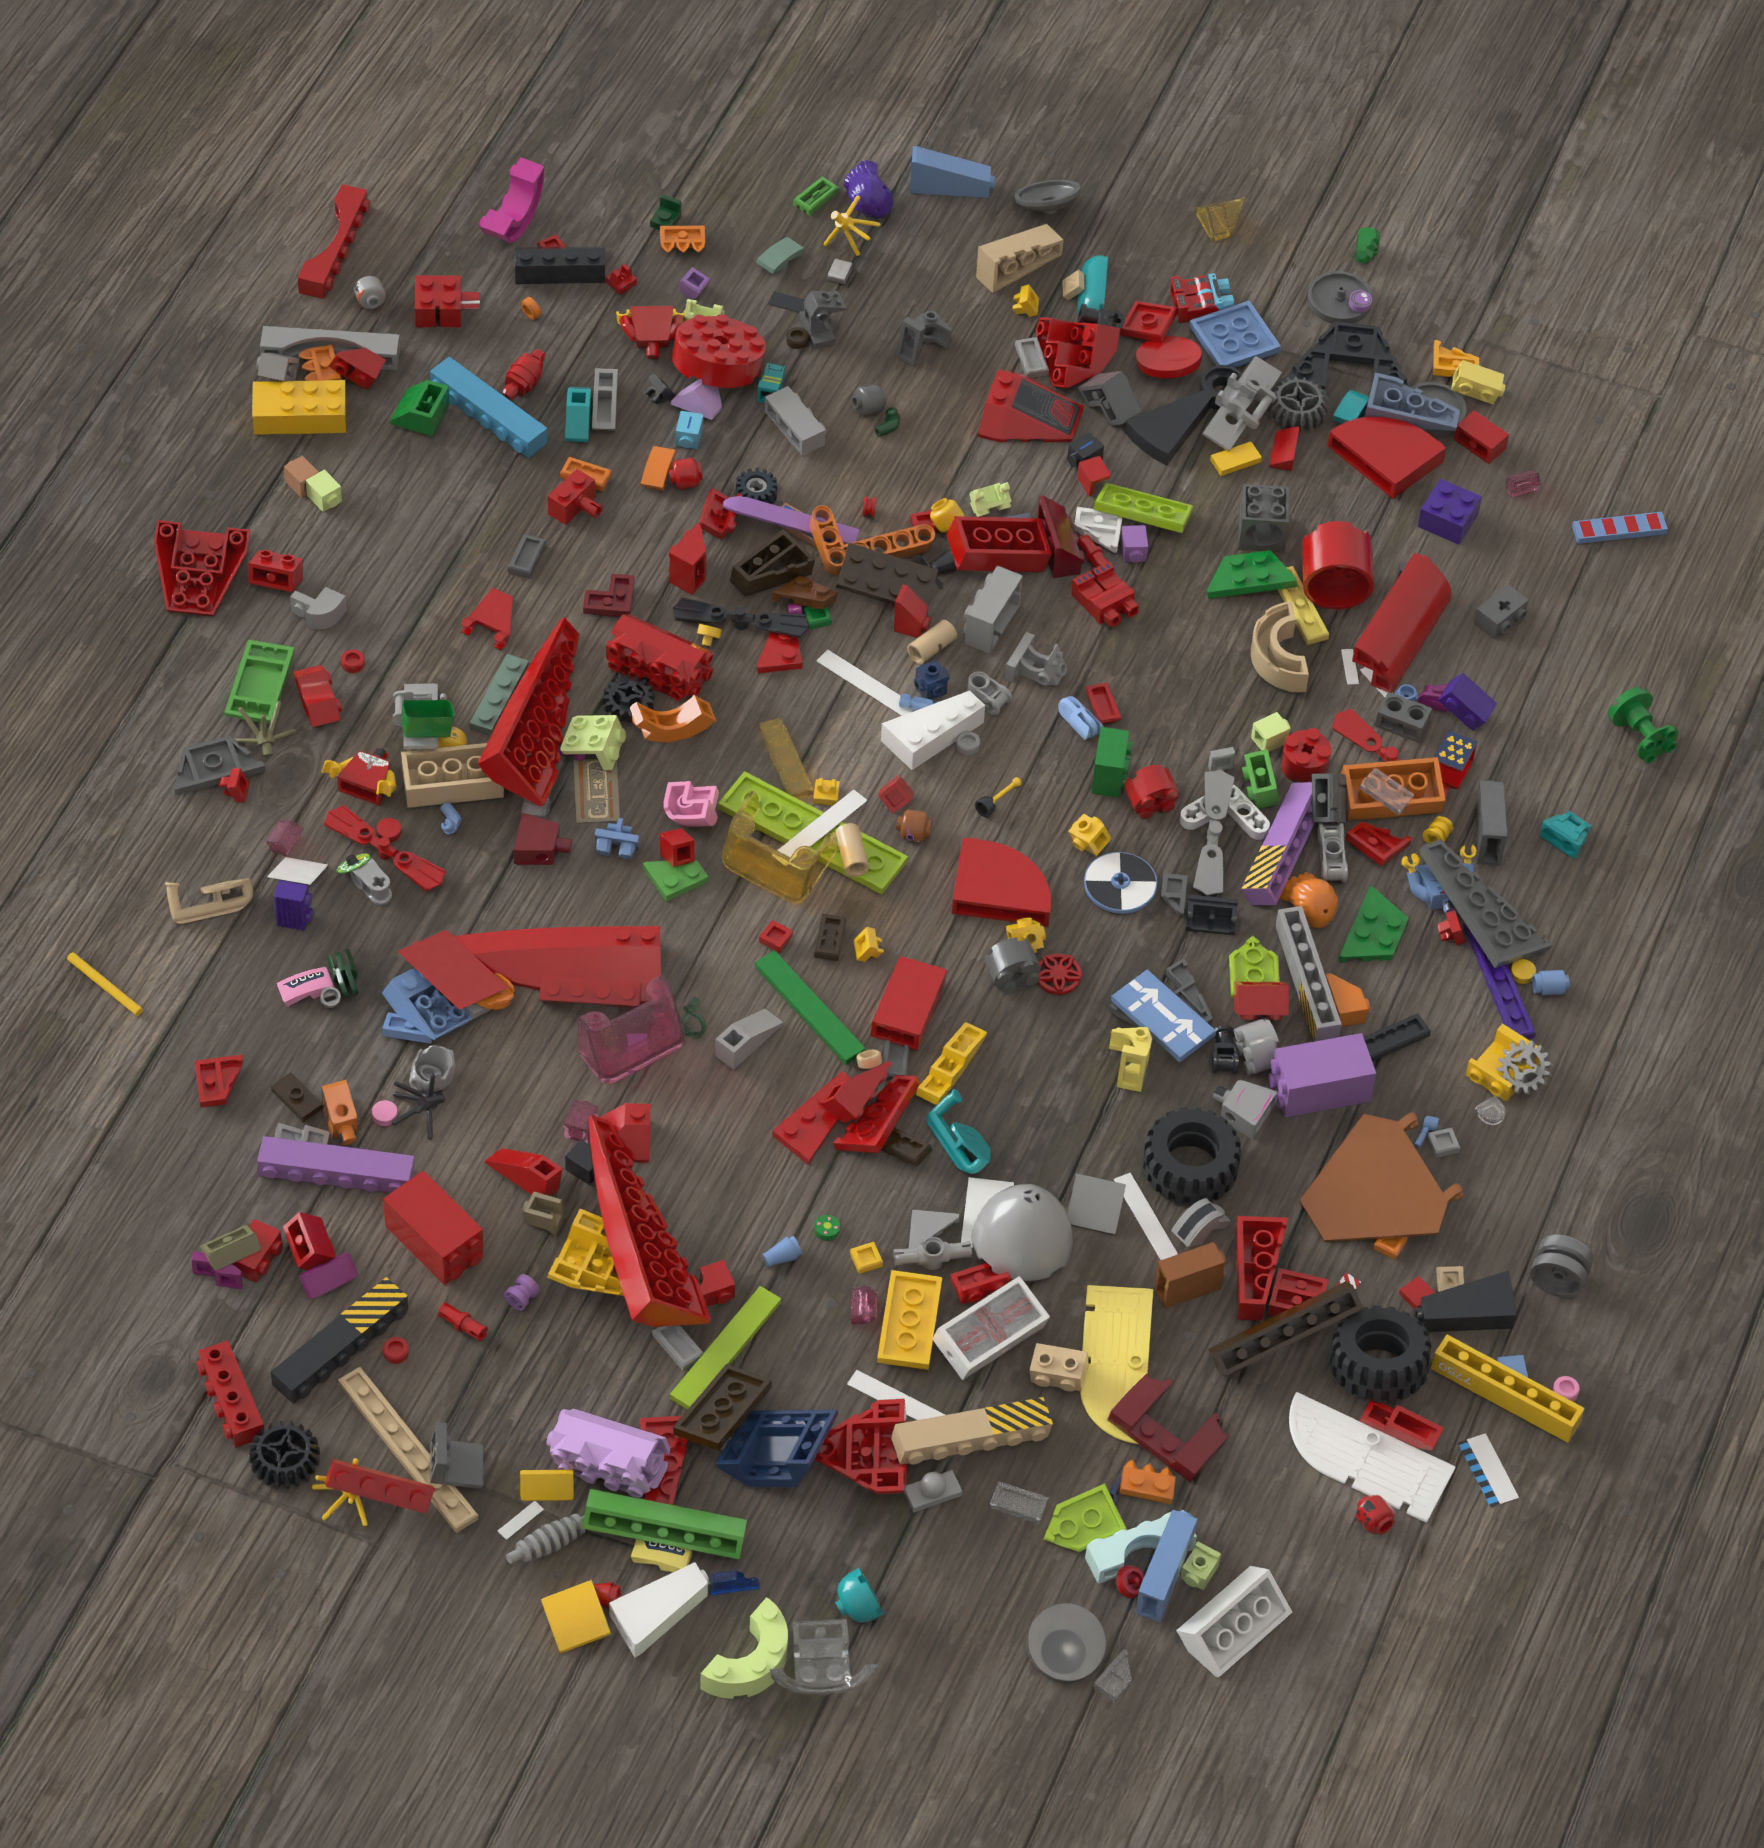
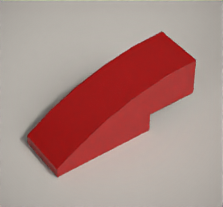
M1373 1398L1360 1419V1422L1419 1449L1433 1450L1444 1430V1427L1399 1405L1393 1409L1381 1402H1373Z

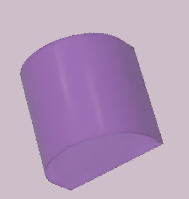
M692 267L680 281L679 288L686 297L696 299L707 287L711 279Z

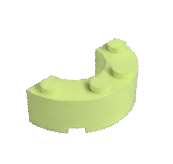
M766 1597L750 1616V1632L757 1638L759 1643L756 1650L748 1656L739 1659H729L717 1654L701 1673L700 1689L717 1697L733 1699L734 1696L747 1695V1697L756 1695L767 1689L777 1680L784 1669L787 1659L788 1629L784 1616L770 1599Z

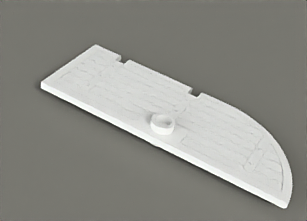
M1298 1392L1295 1393L1289 1413L1290 1432L1299 1453L1313 1468L1343 1484L1346 1483L1348 1477L1354 1479L1355 1481L1351 1488L1370 1497L1380 1495L1391 1507L1400 1510L1403 1503L1409 1505L1406 1514L1425 1523L1428 1522L1456 1468L1455 1466Z

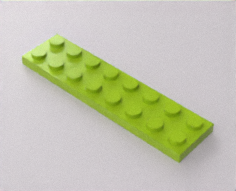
M745 771L718 803L719 810L784 844L824 813ZM840 822L803 852V854L880 894L886 891L908 863L907 855L860 832L869 870L861 876H848L845 873L835 834L837 828L845 824L843 822Z

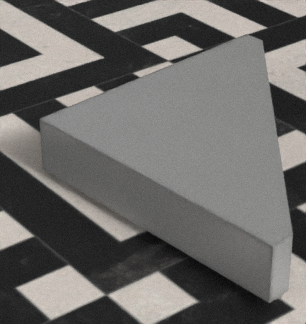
M912 1210L909 1248L921 1245L929 1237H938L943 1233V1230L953 1223L959 1222V1214Z

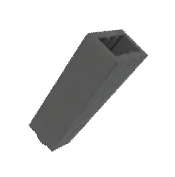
M1480 780L1477 791V864L1501 866L1507 840L1504 782Z

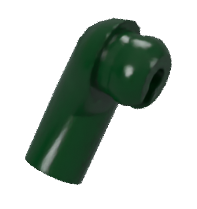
M895 407L888 408L885 412L887 416L885 422L875 426V433L878 437L893 432L898 428L900 414H898V410Z

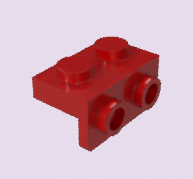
M712 488L708 493L698 524L702 530L722 540L727 533L731 534L737 524L734 520L738 514L723 507V502L730 497Z
M984 1263L950 1274V1281L961 1304L973 1303L991 1295L1010 1282L1009 1272L997 1274L992 1271V1266Z

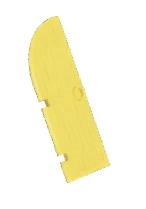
M1088 1285L1086 1306L1095 1307V1311L1085 1312L1082 1351L1087 1352L1088 1359H1091V1364L1088 1365L1083 1389L1080 1391L1081 1399L1090 1418L1103 1431L1119 1440L1138 1444L1107 1420L1111 1410L1148 1373L1153 1289Z

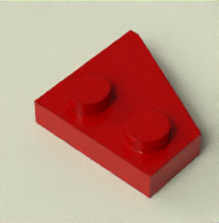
M770 632L757 664V674L802 669L803 662L798 639Z
M1360 822L1348 831L1345 837L1348 842L1380 866H1383L1409 847L1412 838L1405 835V838L1401 839L1390 835V830L1377 828L1365 822Z

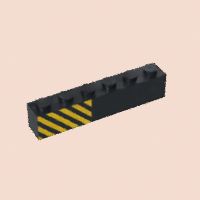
M387 1277L384 1278L271 1371L272 1385L293 1404L300 1398L304 1399L317 1384L325 1382L334 1370L346 1365L351 1356L358 1351L364 1350L377 1335H382L390 1324L395 1320L402 1319L409 1310L408 1296Z

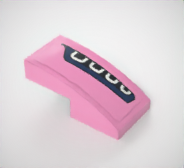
M327 967L308 970L277 983L283 1002L288 1007L309 995L313 999L320 997L321 992L327 987L335 988Z

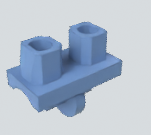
M619 818L617 824L608 823L607 830L596 828L597 854L608 856L610 855L612 845L620 846L619 857L632 860L635 850L640 848L639 835L631 834L632 827L624 826V818Z

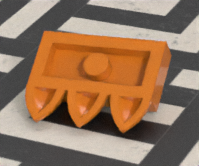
M660 226L661 249L669 253L672 249L678 248L684 253L688 248H694L699 253L705 248V226Z
M332 345L309 348L298 355L299 358L308 361L302 365V369L311 372L305 377L306 381L341 380L340 374L328 367L335 357Z
M1132 1459L1123 1468L1119 1494L1171 1504L1176 1477L1173 1476L1168 1467L1164 1468L1160 1473H1156L1151 1463L1147 1464L1142 1470L1138 1469Z

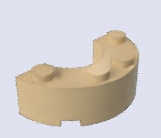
M1292 601L1280 603L1266 610L1265 615L1257 620L1251 644V660L1258 674L1271 685L1288 692H1306L1309 673L1305 656L1288 653L1279 644L1283 640L1293 637L1296 623Z

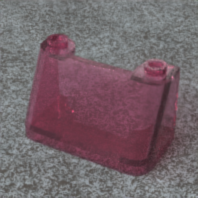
M664 975L648 983L647 995L650 1001L611 1021L598 1011L589 1012L578 1018V1053L601 1082L614 1083L683 1046L684 1029L672 987Z

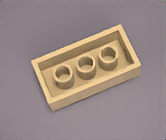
M487 743L401 752L407 808L438 805L447 802L457 803L504 798V788L494 783L482 772L477 764Z

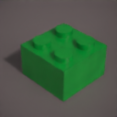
M1101 727L1091 794L1120 798L1121 788H1124V783L1128 779L1131 756L1128 755H1131L1133 741H1128L1129 731Z

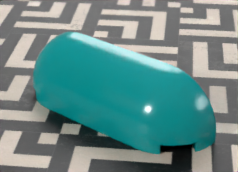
M1097 255L1088 259L1083 264L1080 271L1084 273V290L1078 294L1077 314L1082 304H1086L1087 307L1096 310L1104 309L1108 257Z

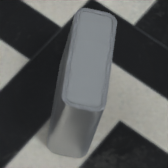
M835 258L827 280L845 285L852 270V263Z

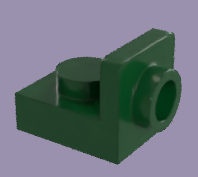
M662 194L660 206L650 220V227L660 230V226H676L681 218L682 202Z

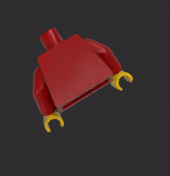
M630 306V310L627 309L626 314H619V311L616 312L617 322L621 325L624 333L630 341L636 343L637 348H646V358L658 359L660 357V348H667L669 342L675 340L677 328L686 318L684 317L685 310L684 313L680 314L676 312V309H673V306Z

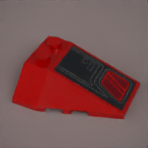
M1000 369L997 371L985 403L978 437L997 442H1007V439H1021V442H1029V439H1043V442H1072L1084 406L1025 374Z

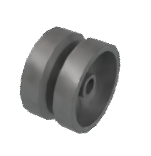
M1566 1235L1546 1236L1539 1245L1530 1271V1277L1538 1288L1549 1294L1567 1298L1578 1296L1583 1292L1588 1274L1590 1273L1594 1261L1593 1253L1584 1243Z

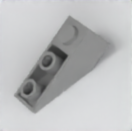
M766 1009L731 1024L715 1039V1056L734 1070L774 1034L784 1022Z

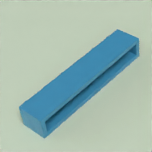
M451 357L446 358L430 371L431 381L449 386V401L451 404L461 408L466 415L476 419L484 428L491 430L500 440L506 441L518 453H522L529 458L548 443L547 427Z

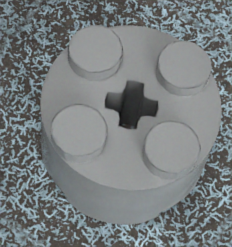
M1264 1018L1235 1028L1234 1034L1237 1041L1234 1043L1237 1044L1238 1056L1243 1055L1245 1059L1243 1065L1246 1074L1249 1076L1271 1069V1059H1274L1275 1049H1277L1276 1042H1279L1271 1022Z

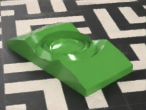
M248 640L224 712L225 716L244 719L238 710L239 707H242L252 721L261 722V715L265 714L266 722L270 724L278 701H281L284 686L289 679L295 648Z

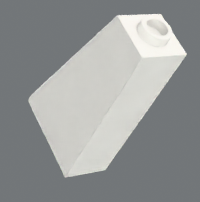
M695 1562L609 1602V1616L634 1658L642 1654L707 1597L708 1585L710 1584L709 1578L704 1570H699Z

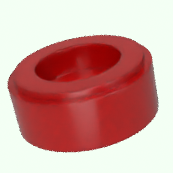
M348 650L341 656V666L348 673H358L365 666V657L358 650Z
M393 818L381 820L377 824L378 838L387 837L390 842L398 840L401 836L400 823Z
M392 1337L386 1340L383 1344L385 1360L392 1364L404 1362L409 1356V1346L406 1340L400 1337Z

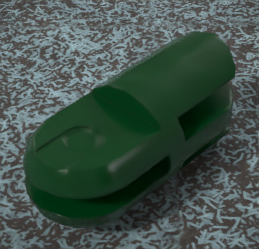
M346 949L344 951L349 965L344 964L340 952L335 953L339 968L336 969L331 955L327 956V961L334 982L340 985L344 998H350L347 984H350L354 996L358 995L359 992L355 982L357 970L351 951Z

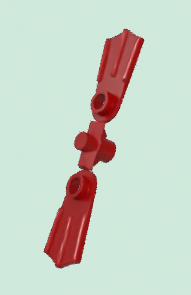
M1349 708L1336 714L1331 727L1334 731L1368 752H1376L1384 759V762L1400 761L1397 757L1398 750L1392 746L1387 749L1382 746V738L1354 710ZM1373 741L1375 745L1370 746L1367 744V742ZM1443 783L1444 794L1446 799V795L1450 787Z
M345 805L328 811L324 826L361 845H373L378 849V856L382 860H388L392 857L394 866L426 892L441 886L446 874V870L411 852H399L390 845V840L387 837L378 838L375 830ZM363 832L369 833V834L366 835V836L361 835V833H363ZM408 858L407 861H402L400 859Z

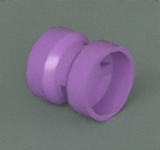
M521 1274L515 1280V1285L505 1291L504 1297L515 1309L524 1310L529 1304V1299L534 1298L540 1292V1288L531 1277Z

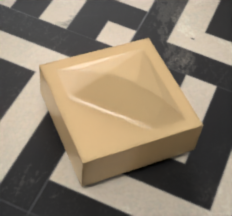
M1080 270L1075 271L1062 280L1063 297L1068 301L1084 290V273Z
M1463 1266L1436 1268L1438 1292L1464 1284Z

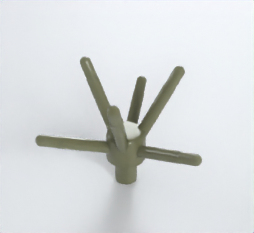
M278 701L269 730H267L265 714L261 715L259 731L245 710L239 707V712L255 733L256 738L233 739L238 743L258 744V747L263 750V756L271 757L273 756L272 746L275 744L274 741L294 734L296 730L291 729L273 736L281 707V701Z

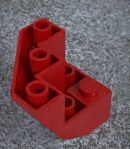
M1039 317L1036 337L1049 369L1048 375L1052 386L1069 388L1101 373L1117 351L1120 328Z

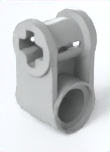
M974 672L969 676L967 691L972 692L985 704V711L994 716L1000 712V708L1012 700V694L1009 689L1000 685L987 674Z
M373 859L350 872L354 884L374 904L385 905L391 901L390 879Z

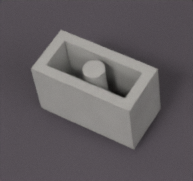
M262 353L257 359L256 369L259 376L282 381H295L300 359L276 353Z

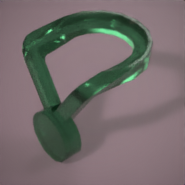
M693 997L688 1005H684L683 1010L686 1012L678 1024V1029L691 1038H700L707 1031L704 1018L695 1011L700 1004V999ZM689 1015L694 1016L700 1022L701 1031H692L683 1024Z

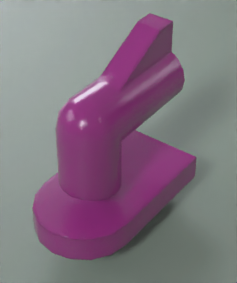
M1448 684L1426 685L1424 692L1418 696V703L1424 704L1432 708V710L1447 712L1445 706L1438 699Z

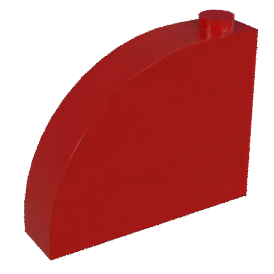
M1363 417L1345 422L1330 431L1328 447L1392 499L1444 462L1446 447L1440 441L1433 438L1423 429L1411 423L1388 417Z
M963 838L953 895L952 914L1016 923L1019 919L1032 918V920L1040 923V926L1048 927L1051 894L1048 883L1036 864L1024 854L1009 846L977 838Z

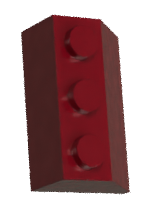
M1044 495L1039 496L1037 518H1041L1052 552L1048 564L1053 579L1080 574L1081 564H1084L1085 560L1083 551L1078 549L1077 533L1072 531L1073 523L1071 516H1067L1064 506Z

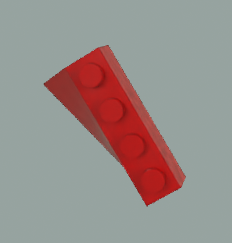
M1237 1217L1235 1261L1238 1320H1263L1268 1294L1289 1218Z

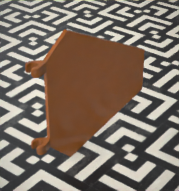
M1413 1112L1405 1115L1400 1121L1363 1114L1300 1199V1203L1324 1242L1439 1235L1448 1203L1460 1200L1463 1197V1190L1457 1183L1449 1187L1445 1192H1442L1405 1133V1131L1412 1130L1418 1126L1417 1116Z

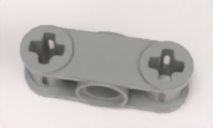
M1318 823L1317 842L1320 851L1321 879L1326 882L1342 881V883H1347L1348 867L1345 858L1343 823H1338V825Z

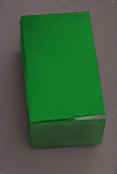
M404 700V703L402 701L401 724L405 738L451 737L454 710L450 701Z

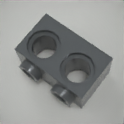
M1388 692L1378 711L1375 727L1420 743L1430 723L1432 708Z

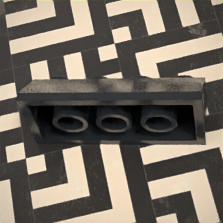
M604 246L515 248V284L605 283Z

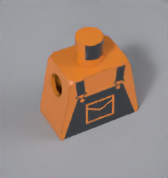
M343 1080L322 1086V1107L332 1137H340L342 1145L355 1143L357 1141L355 1136L357 1132V1114L347 1081Z

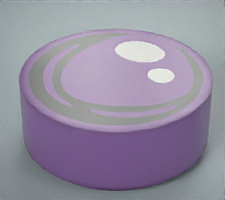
M1363 290L1351 293L1349 306L1352 310L1362 313L1368 311L1371 307L1372 297L1369 293Z

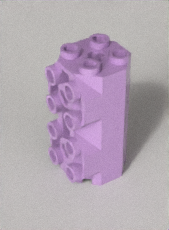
M563 1409L559 1414L557 1425L547 1437V1446L551 1447V1456L554 1462L559 1465L557 1470H573L574 1476L580 1477L590 1484L595 1483L596 1479L601 1477L605 1480L604 1486L608 1489L627 1492L634 1498H641L644 1493L651 1491L650 1487L657 1488L667 1470L668 1462L663 1460L664 1454L669 1455L670 1446L665 1437L577 1409Z

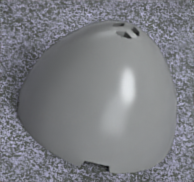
M1032 1184L1010 1186L991 1197L978 1214L971 1234L972 1246L977 1257L984 1259L992 1266V1271L997 1274L1009 1272L1010 1279L1020 1276L1023 1281L1045 1279L1050 1277L1060 1267H1065L1071 1256L1073 1246L1071 1224L1064 1206L1052 1193Z

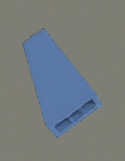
M913 146L910 193L989 198L990 189H994L995 176H991V166Z
M1172 1509L1139 1589L1136 1614L1160 1623L1162 1622L1196 1531L1197 1518H1194L1190 1513L1186 1511L1178 1512Z

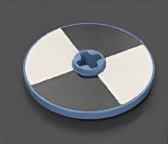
M1113 852L1098 857L1088 866L1084 877V888L1090 900L1098 907L1112 913H1132L1146 907L1153 900L1157 889V877L1152 867L1142 858L1130 853Z

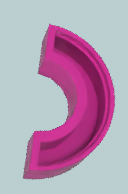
M521 157L517 164L511 167L509 174L510 186L508 193L502 200V206L498 211L490 209L487 215L481 218L479 228L484 234L508 243L518 240L529 226L539 204L544 185V166Z

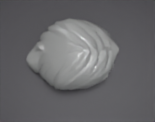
M437 1045L430 1046L424 1051L420 1049L411 1067L410 1086L421 1092H428L431 1074L436 1076L433 1092L444 1090L450 1085L454 1079L456 1069L453 1050Z

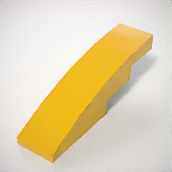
M965 1022L943 1047L942 1055L931 1066L929 1075L917 1088L916 1095L935 1105L941 1102L976 1054L987 1032Z

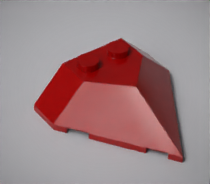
M905 1398L877 1400L870 1405V1409L860 1415H853L829 1431L814 1460L876 1494L904 1493L908 1483V1463L900 1465L891 1436L895 1424L907 1422Z

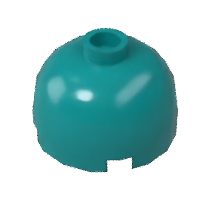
M860 1568L853 1570L842 1578L837 1589L840 1600L835 1603L843 1616L848 1614L854 1621L861 1623L875 1620L885 1614Z

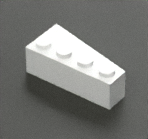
M967 691L882 723L881 742L913 770L956 742L958 735L962 732H971L983 724L985 704L972 692Z

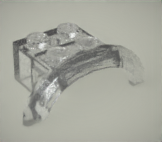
M847 1619L793 1622L792 1627L795 1680L788 1677L783 1669H770V1674L775 1683L792 1692L805 1695H831L847 1692L864 1684L876 1673L878 1664H864V1668L850 1678Z

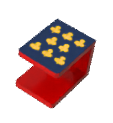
M1450 730L1448 731L1435 755L1439 760L1443 783L1453 789H1459L1474 761L1478 741Z

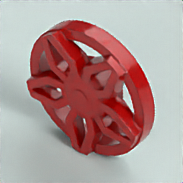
M1051 954L1045 955L1039 961L1040 967L1042 968L1044 965L1045 970L1040 972V980L1037 983L1046 992L1063 995L1074 991L1079 986L1082 972L1079 964L1072 956ZM1066 981L1074 982L1072 985L1065 987ZM1044 982H1052L1054 988L1048 986Z

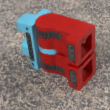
M1215 273L1208 274V277L1198 276L1195 279L1181 280L1180 276L1171 277L1170 294L1173 305L1178 310L1177 320L1179 324L1190 322V320L1234 306L1233 295L1221 296V294H1229L1230 292L1228 279L1217 280Z

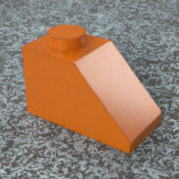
M1331 973L1326 974V979L1342 1024L1341 1027L1365 1023L1367 1013L1370 1012V1003L1368 998H1364L1362 990Z

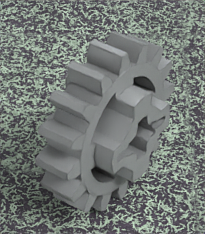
M1520 1040V1046L1518 1047L1511 1043L1512 1050L1510 1052L1506 1049L1503 1050L1506 1057L1498 1059L1503 1066L1497 1068V1071L1504 1073L1501 1077L1513 1084L1512 1088L1515 1086L1517 1094H1520L1523 1089L1525 1094L1530 1095L1531 1088L1539 1092L1538 1085L1540 1083L1545 1086L1547 1085L1544 1078L1552 1076L1547 1071V1068L1553 1067V1064L1546 1061L1550 1055L1547 1052L1542 1053L1544 1048L1541 1045L1535 1048V1042L1530 1041L1528 1046H1526L1525 1041ZM1535 1054L1538 1056L1540 1060L1541 1067L1536 1065L1534 1062L1536 1058ZM1528 1064L1533 1069L1529 1068L1522 1071L1518 1066H1526ZM1509 1068L1515 1071V1081L1510 1075ZM1536 1076L1534 1080L1528 1082V1080Z

